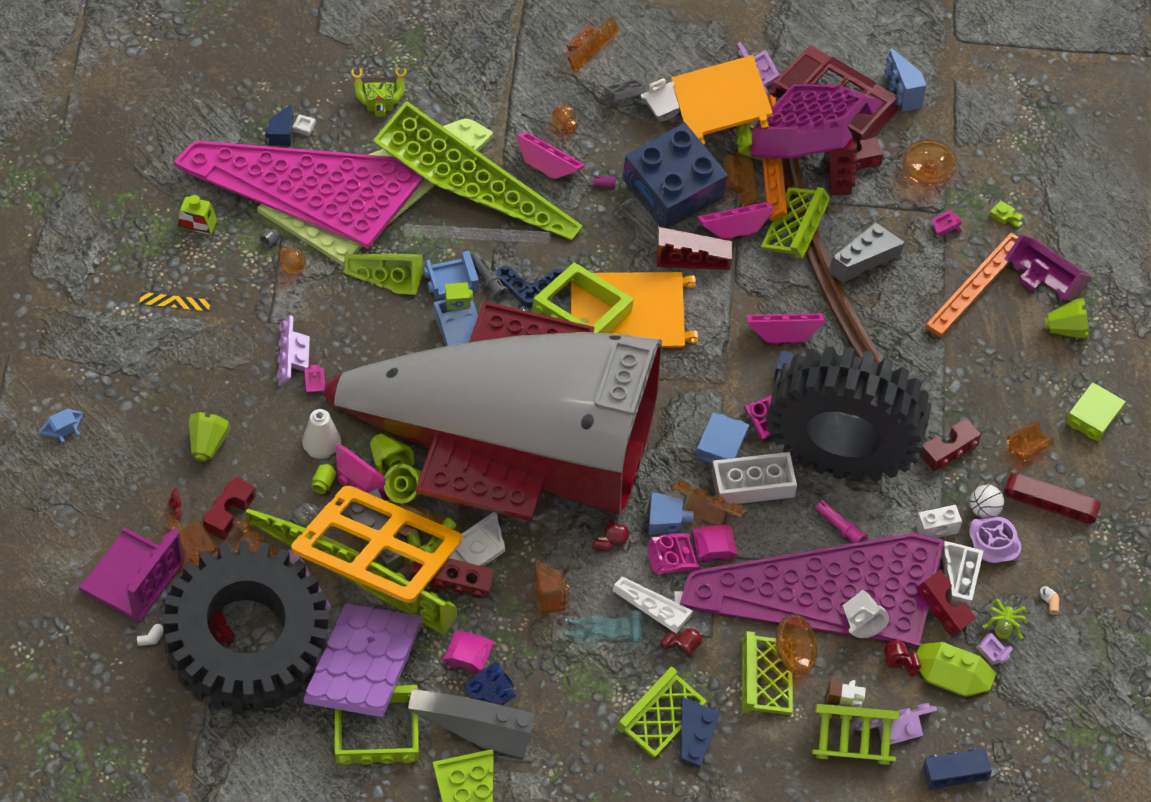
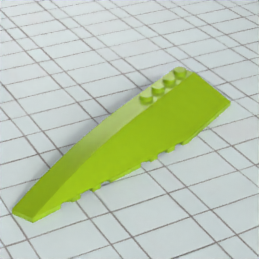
M405 101L373 140L375 144L431 184L571 241L583 227L407 101Z
M251 509L246 510L248 523L290 547L298 536L306 530V528ZM308 534V535L306 536V538H308V539H310V540H311L312 537H313V535H310V534ZM324 535L312 546L348 563H352L360 554ZM373 561L366 569L368 572L401 586H407L410 582L401 573H395L376 561ZM335 572L398 610L413 616H423L422 623L443 636L457 619V608L455 605L440 599L434 592H428L423 589L413 602L406 603Z

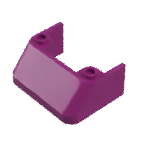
M1022 234L1019 235L1004 258L1006 261L1014 263L1012 267L1020 272L1022 270L1026 271L1035 258L1045 263L1050 270L1043 282L1059 293L1057 297L1065 302L1068 300L1072 301L1092 279L1091 275L1038 240Z

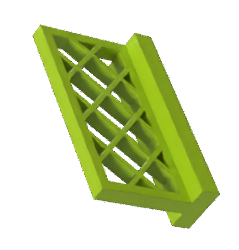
M788 187L785 193L787 209L791 207L792 212L774 222L772 221L761 245L762 250L795 254L796 258L803 259L830 201V197L824 188L817 187V190ZM792 194L799 195L798 198L791 202L789 201ZM813 196L810 202L805 203L804 199ZM802 201L804 205L794 210L793 206ZM807 210L803 217L798 218L797 214ZM795 216L797 220L787 225L786 221ZM784 222L785 227L776 231V227ZM800 224L796 232L792 233L790 229ZM787 231L790 233L789 236L780 240V235ZM777 237L778 242L769 245V242ZM793 239L790 247H784L783 244Z
M746 632L742 639V713L750 714L753 710L792 715V640L755 636V632ZM757 643H764L768 649L762 653L757 648ZM778 645L786 646L787 652L783 656L775 649ZM770 651L778 658L774 663L765 656ZM760 659L769 666L764 671L757 666V662ZM780 661L787 667L783 674L775 666ZM770 669L778 676L774 681L765 674ZM760 677L769 684L764 689L757 684V680ZM782 680L787 685V689L782 691L776 683ZM771 687L779 694L774 699L766 693ZM762 695L769 703L766 706L757 705V698ZM782 698L787 703V708L780 707L776 701Z
M672 666L619 721L616 727L621 734L623 732L627 734L653 758L681 730V721L674 720V711H682V707H673V698H695L701 705H705L707 702L677 675L678 671ZM675 682L682 687L683 693L672 694L671 686ZM669 698L670 707H659V699ZM670 711L671 721H660V712ZM656 712L657 721H646V713ZM635 725H643L644 735H636L631 729ZM646 725H657L658 735H647ZM661 725H671L672 733L670 735H662ZM648 739L659 740V747L655 751L648 746Z

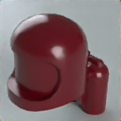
M608 519L604 538L595 539L592 542L591 548L607 552L612 549V545L621 546L625 544L629 538L628 527L624 524L613 523L612 520Z
M687 628L678 636V633L670 631L660 641V646L664 650L677 646L691 658L693 651L702 644V636L697 630Z
M893 640L886 644L884 648V653L887 657L886 665L891 668L904 666L910 676H916L918 674L917 670L921 668L918 655L915 652L909 655L906 645L902 641Z

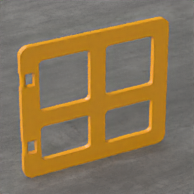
M344 486L335 495V498L307 526L306 530L292 543L291 551L302 558L406 603H411L419 596L462 543L463 536L453 529L357 488ZM338 501L343 503L341 506L335 505ZM351 502H357L391 518L381 530H375L342 516L341 513ZM407 524L444 541L434 553H428L394 538V536ZM330 526H335L369 541V544L352 563L345 562L312 546ZM308 534L313 535L311 540L306 538ZM384 549H388L423 565L407 586L398 585L368 572L366 569Z

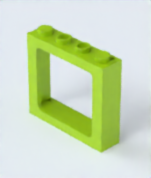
M574 262L534 297L532 312L587 325L549 301L572 281L612 306L606 314L592 325L595 327L594 333H609L632 312L634 298Z

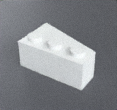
M944 541L941 552L944 575L952 584V587L947 590L948 603L952 606H960L965 602L970 609L983 550Z

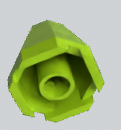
M1084 298L1075 299L1047 313L1048 318H1044L1045 328L1050 329V333L1089 338Z
M202 412L190 414L191 453L195 460L206 462L213 458L229 434V421L210 414V418L205 417L206 413Z
M376 435L370 442L376 471L384 477L388 470L395 465L407 464L413 466L415 463L412 449L388 435Z

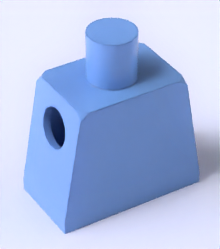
M652 492L649 534L679 533L681 522L693 523L694 511L682 510L683 500L680 498Z

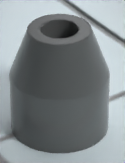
M276 229L265 231L259 237L261 244L266 248L271 247L276 243L279 232Z

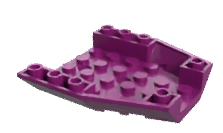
M793 84L771 108L773 116L767 117L769 127L762 129L759 121L753 128L750 155L751 157L790 159L844 148L852 138L847 124L851 122L857 113L869 115L875 113L882 104V101L851 88L837 85Z

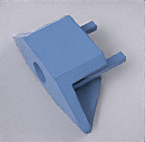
M71 409L63 410L50 416L39 432L41 435L60 439L64 443V436L76 432L77 436L80 435L78 426L83 413Z

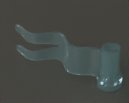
M642 611L628 612V617L609 619L601 615H590L580 619L564 617L565 621L576 625L596 624L582 631H564L566 636L581 638L591 634H600L607 638L630 636V641L632 642L642 641V623L644 622V613Z

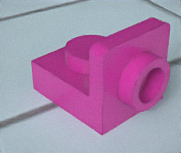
M951 209L931 219L939 236L954 229H957L958 232L962 231L960 227L962 221L959 215H954Z
M310 365L308 369H304L306 393L323 392L325 386L324 368H320L319 365Z

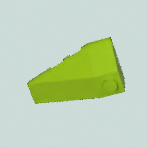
M344 255L345 274L363 281H369L376 284V286L387 288L397 294H417L423 273L422 255Z

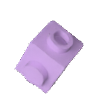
M992 633L987 634L976 647L991 665L1006 662L1010 657L1009 653L1013 650L1011 646L1004 647Z

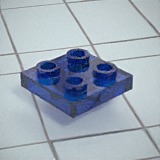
M497 661L463 683L470 698L503 706L517 696L513 690V682Z

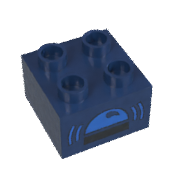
M685 122L625 155L622 175L623 181L661 228L667 229L722 199L728 174Z

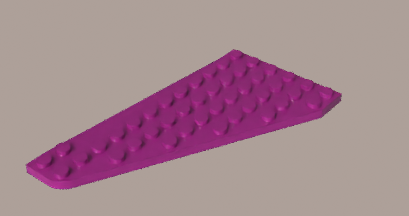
M909 533L700 569L688 576L680 605L701 612L854 636L848 630L851 627L843 605L860 591L864 590L878 606L883 607L889 614L887 626L878 634L868 637V639L887 642L899 640L907 646L919 648L929 606L920 597L916 587L937 572L944 540L917 533Z

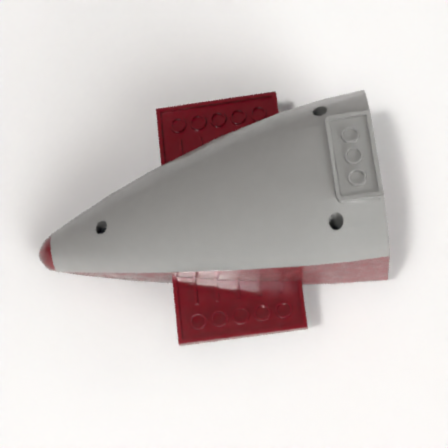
M483 301L468 343L454 344L407 354L339 373L333 376L324 386V396L327 402L336 409L430 449L416 487V493L529 521H532L541 492L622 515L636 480L652 424L659 389L662 340L628 334L594 333L595 327Z

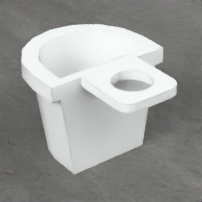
M665 78L649 84V91L641 94L642 102L650 107L658 121L670 120L679 113V105L674 92V81L666 84Z
M864 590L860 591L843 605L851 627L848 630L855 637L868 638L881 632L889 622L887 611L880 605L878 606Z

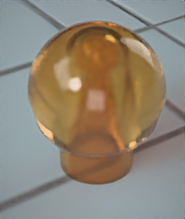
M559 105L552 111L551 120L557 128L565 129L568 134L578 128L579 124L576 121V114L572 107Z
M284 247L279 251L278 257L281 267L285 272L297 274L304 269L306 258L300 250Z

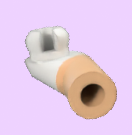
M1044 586L1039 591L1040 595L1049 604V613L1057 615L1059 613V596L1052 589Z

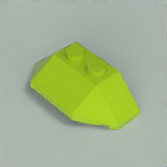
M944 642L920 644L917 651L921 664L919 672L927 683L964 697L977 695L982 692H990L996 672L981 656Z

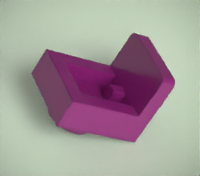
M1035 258L1031 266L1020 277L1019 282L1034 292L1046 279L1050 268Z

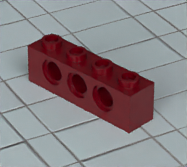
M852 138L844 148L830 151V195L852 194V187H855L856 154L853 153H857L856 142H853Z
M449 558L428 584H432L433 587L438 589H452L453 592L459 594H472L475 598H486L490 592L494 569ZM412 561L409 579L414 578L423 567L422 564ZM447 573L454 574L455 579H450ZM466 578H472L475 583H468Z

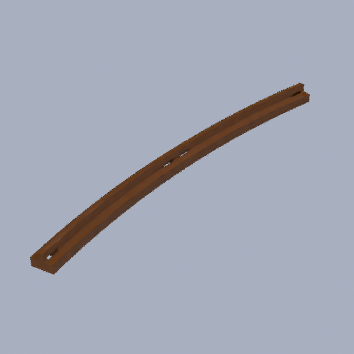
M798 157L782 158L785 190L787 191L788 187L805 189ZM792 194L789 201L791 202L798 198L799 195ZM808 198L804 199L805 203L809 202ZM801 201L794 205L793 208L796 210L804 204ZM807 210L797 214L798 218L803 217ZM817 228L806 251V256L820 289L851 348H854L856 356L863 358L865 351L875 353L873 362L879 364L883 359L860 323L839 280L828 273L831 262Z

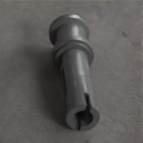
M479 252L472 253L473 264L484 278L486 288L492 291L494 299L502 300L505 298L509 290L503 286L501 278L492 272Z

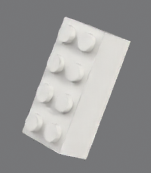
M790 452L714 460L712 464L711 474L718 506L795 497L797 483Z

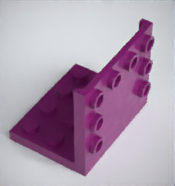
M124 527L122 533L87 579L78 586L79 591L140 623L184 564L180 532L172 528L169 534L164 535L159 546Z

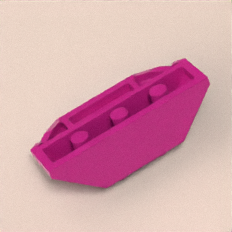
M528 132L518 134L516 137L525 162L531 165V168L545 173L548 178L556 179L585 168V164Z
M768 202L697 216V218L704 227L720 238L731 240L735 236H749L754 232H758L773 212V207Z
M822 313L747 315L749 326L767 343L775 345L781 344V342H789L791 344L805 342L824 325Z
M338 443L336 445V461L339 483L343 486H352L366 493L378 488L382 500H391L384 490L385 477Z

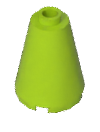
M407 464L391 467L384 478L386 479L384 490L387 496L393 502L404 504L422 495L416 493V487L422 472Z

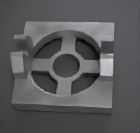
M637 79L604 88V93L608 96V101L612 108L617 107V100L639 95L641 99V94L649 91L648 86Z

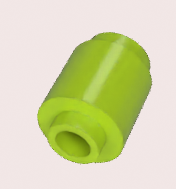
M324 464L318 467L311 481V488L316 493L325 494L326 491H329L336 477V471L331 465Z

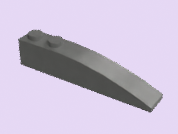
M412 689L407 709L430 722H435L448 731L456 733L461 738L477 744L482 749H493V752L521 759L525 755L535 716L534 713L494 703Z

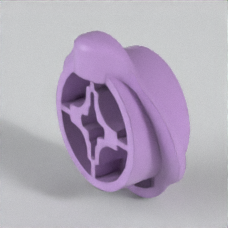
M1002 517L974 519L971 522L969 534L974 548L983 550L982 559L984 561L998 563L1015 561L1020 557L1021 543L1014 525L1009 520Z

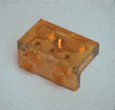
M1037 420L1007 436L1009 452L1022 461L1031 458L1054 444L1053 438L1041 431L1040 422Z

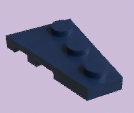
M682 697L680 761L700 768L721 712Z

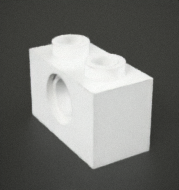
M956 505L919 512L915 525L920 535L939 538L958 534L962 520Z

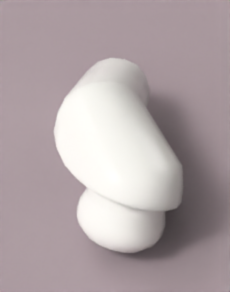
M155 624L148 635L137 636L138 646L157 644L164 635L163 626Z

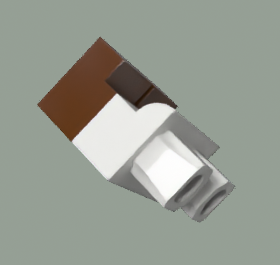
M831 677L825 694V705L862 708L866 688L855 686V680L847 685L840 684L839 678Z

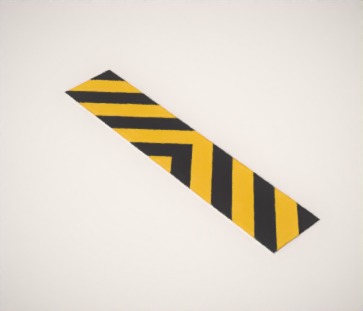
M145 292L141 293L139 304L209 311L211 300Z

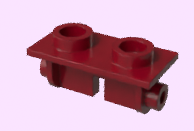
M219 610L212 617L208 628L214 639L223 646L226 642L228 644L235 641V634L229 625L221 626L225 625L227 621Z

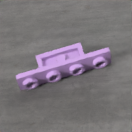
M737 43L740 48L738 53L741 58L749 56L742 43ZM764 50L754 56L768 97L770 93L767 87L774 84V81L780 74L768 52Z
M291 315L283 320L279 326L281 337L278 344L280 354L278 356L279 370L277 378H279L278 386L281 387L290 380L291 367L304 371V369H308L309 336L293 331V316Z
M924 703L917 705L918 709L910 711V708L899 710V720L894 719V723H891L890 744L923 736L918 715L937 711L936 706ZM879 718L878 720L871 721L870 729L878 727L882 741L883 722ZM862 720L860 725L855 726V730L862 731Z

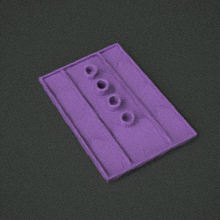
M346 603L306 689L304 703L383 717L422 625L423 616H413L407 613L374 609L360 605L355 606L354 604Z

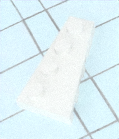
M621 577L614 584L612 590L675 633L689 620L693 610L624 577Z

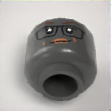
M304 503L292 512L291 522L307 528L320 513V510L314 504L311 506L308 503Z

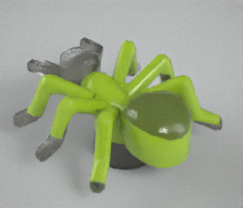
M1003 592L1002 599L1005 602L1006 608H1004L999 599L995 601L989 600L993 605L998 604L1002 612L995 607H991L987 611L983 610L982 614L995 612L999 616L992 617L981 628L984 630L994 621L998 620L995 627V633L998 638L1007 639L1011 635L1014 625L1021 641L1024 640L1020 624L1015 622V620H1022L1023 624L1027 627H1030L1031 624L1027 622L1025 616H1015V614L1022 611L1024 614H1030L1031 612L1026 610L1025 607L1013 611V608L1021 604L1023 597H1020L1019 602H1017V596H1014V599L1011 600V594H1008L1006 599V592Z

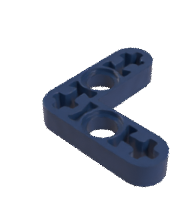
M509 266L499 267L497 276L501 278V283L508 288L509 293L523 306L532 308L534 297L541 292L539 287L543 285L548 286L554 281V277L557 278L564 271L554 269L531 286ZM515 284L522 285V288L516 290L512 286Z

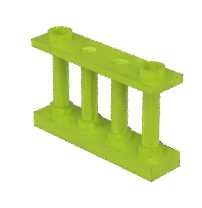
M815 704V712L820 713L819 717H821L819 750L812 749V754H816V758L828 759L829 755L875 759L878 760V764L890 765L891 761H896V757L889 756L891 723H894V719L899 720L900 711ZM832 714H840V719H842L839 751L827 750L829 719L832 718ZM853 716H861L862 720L860 753L848 752L850 719L852 720ZM873 717L881 718V722H883L881 755L868 754L870 725Z

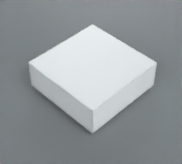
M299 114L292 127V131L310 136L316 124V119Z

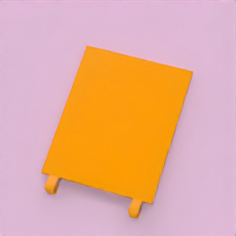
M753 55L671 77L675 83V93L683 121L690 127L703 145H705L703 135L759 120L762 129L769 127L767 117L773 116Z
M682 272L593 273L634 298L632 312L609 332L610 334H628L661 339L662 348H685V342L691 344L698 342L697 331L684 333L683 287L695 288V276L682 278ZM571 281V315L592 326L612 306Z

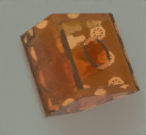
M534 560V584L542 615L566 610V602H569L568 592H570L568 580L564 581L563 574L540 560Z

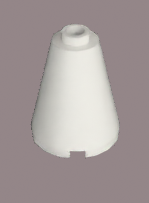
M317 409L311 413L302 439L304 450L311 457L317 459L331 457L330 455L336 452V445L338 443L341 444V436L329 413L323 409Z

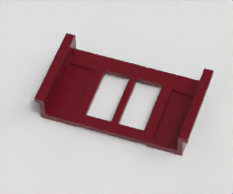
M810 45L774 81L773 89L769 93L776 97L781 91L786 93L793 84H815L830 70L843 78L837 86L844 87L850 82L864 90L862 93L881 100L882 104L875 113L870 115L857 113L851 122L847 124L849 131L858 136L857 147H859V141L874 138L899 111V108L896 107L898 96L877 85L875 81L833 56L830 57Z

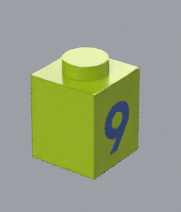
M468 282L445 284L447 311L470 309V301H473V292L469 290Z

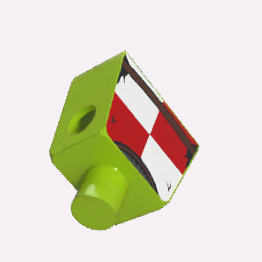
M197 195L185 197L179 212L178 227L211 235L217 222L211 203L200 200Z

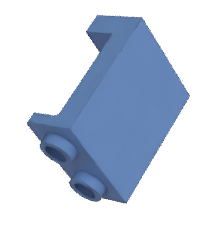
M469 251L462 252V259L431 265L430 259L426 260V267L423 268L425 278L429 279L428 289L430 293H433L435 300L445 298V284L468 282L469 290H472V292L479 290V280Z
M713 412L697 447L696 459L713 464L714 460L736 458L744 438L748 435L749 424Z

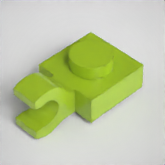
M1000 201L990 211L989 215L1004 225L1009 222L1016 228L1022 225L1021 220L1024 217L1020 213H1015L1016 209L1003 201Z

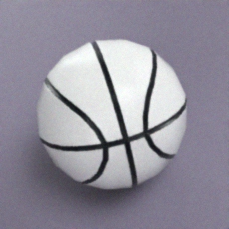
M992 485L977 487L970 497L971 510L980 518L996 517L1004 506L1002 492Z

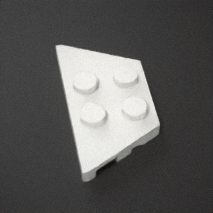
M493 512L463 532L462 543L449 558L484 567L505 552V545L497 513Z

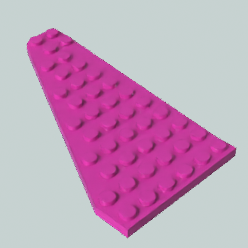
M210 141L191 143L174 161L175 167L190 175L344 237L367 249L425 180L395 157Z

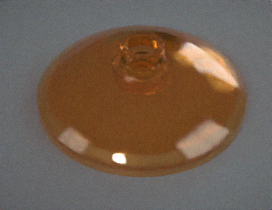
M920 140L911 144L905 150L903 167L906 173L917 182L936 185L948 181L955 174L957 158L947 145L939 141Z
M798 614L787 615L780 621L776 630L775 644L777 654L788 671L795 675H803L811 671L817 657L816 638L812 627L805 618Z

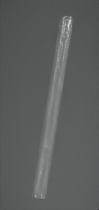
M407 224L404 226V235L539 243H549L551 236L550 232Z

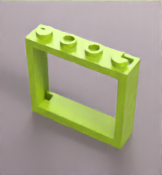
M417 685L396 686L389 703L409 702L412 689L417 690ZM335 709L336 764L350 765L351 763H362L368 765L373 762L391 764L393 762L412 763L419 761L418 715L412 712V748L342 750V710Z

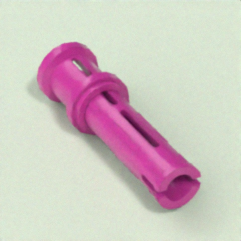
M821 500L816 505L815 510L841 531L842 537H847L852 543L866 541L868 537L866 533L858 530L853 522L845 520L824 500Z

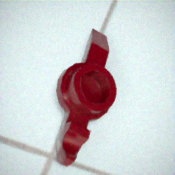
M176 487L171 493L172 497L168 500V506L174 510L172 512L175 516L174 518L179 520L182 517V500Z

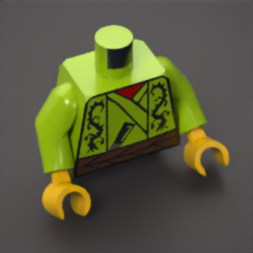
M399 67L396 68L395 72L398 80H396V77L362 78L361 81L362 69L359 68L360 75L358 76L354 75V70L352 69L351 76L355 79L356 97L363 105L367 106L368 111H375L377 117H384L386 111L393 110L394 104H397L404 95L405 81H403V78L407 75L405 67L404 73L401 75L398 74Z

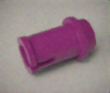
M612 175L610 177L594 176L593 187H605L612 190V188H616V177Z

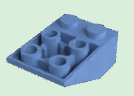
M890 49L889 56L886 57L887 66L884 69L886 79H889L891 92L898 96L897 105H899L901 112L921 109L926 90V83L922 73L894 49Z
M446 299L434 302V317L445 345L468 343L478 318L474 302L470 301V309L448 311Z

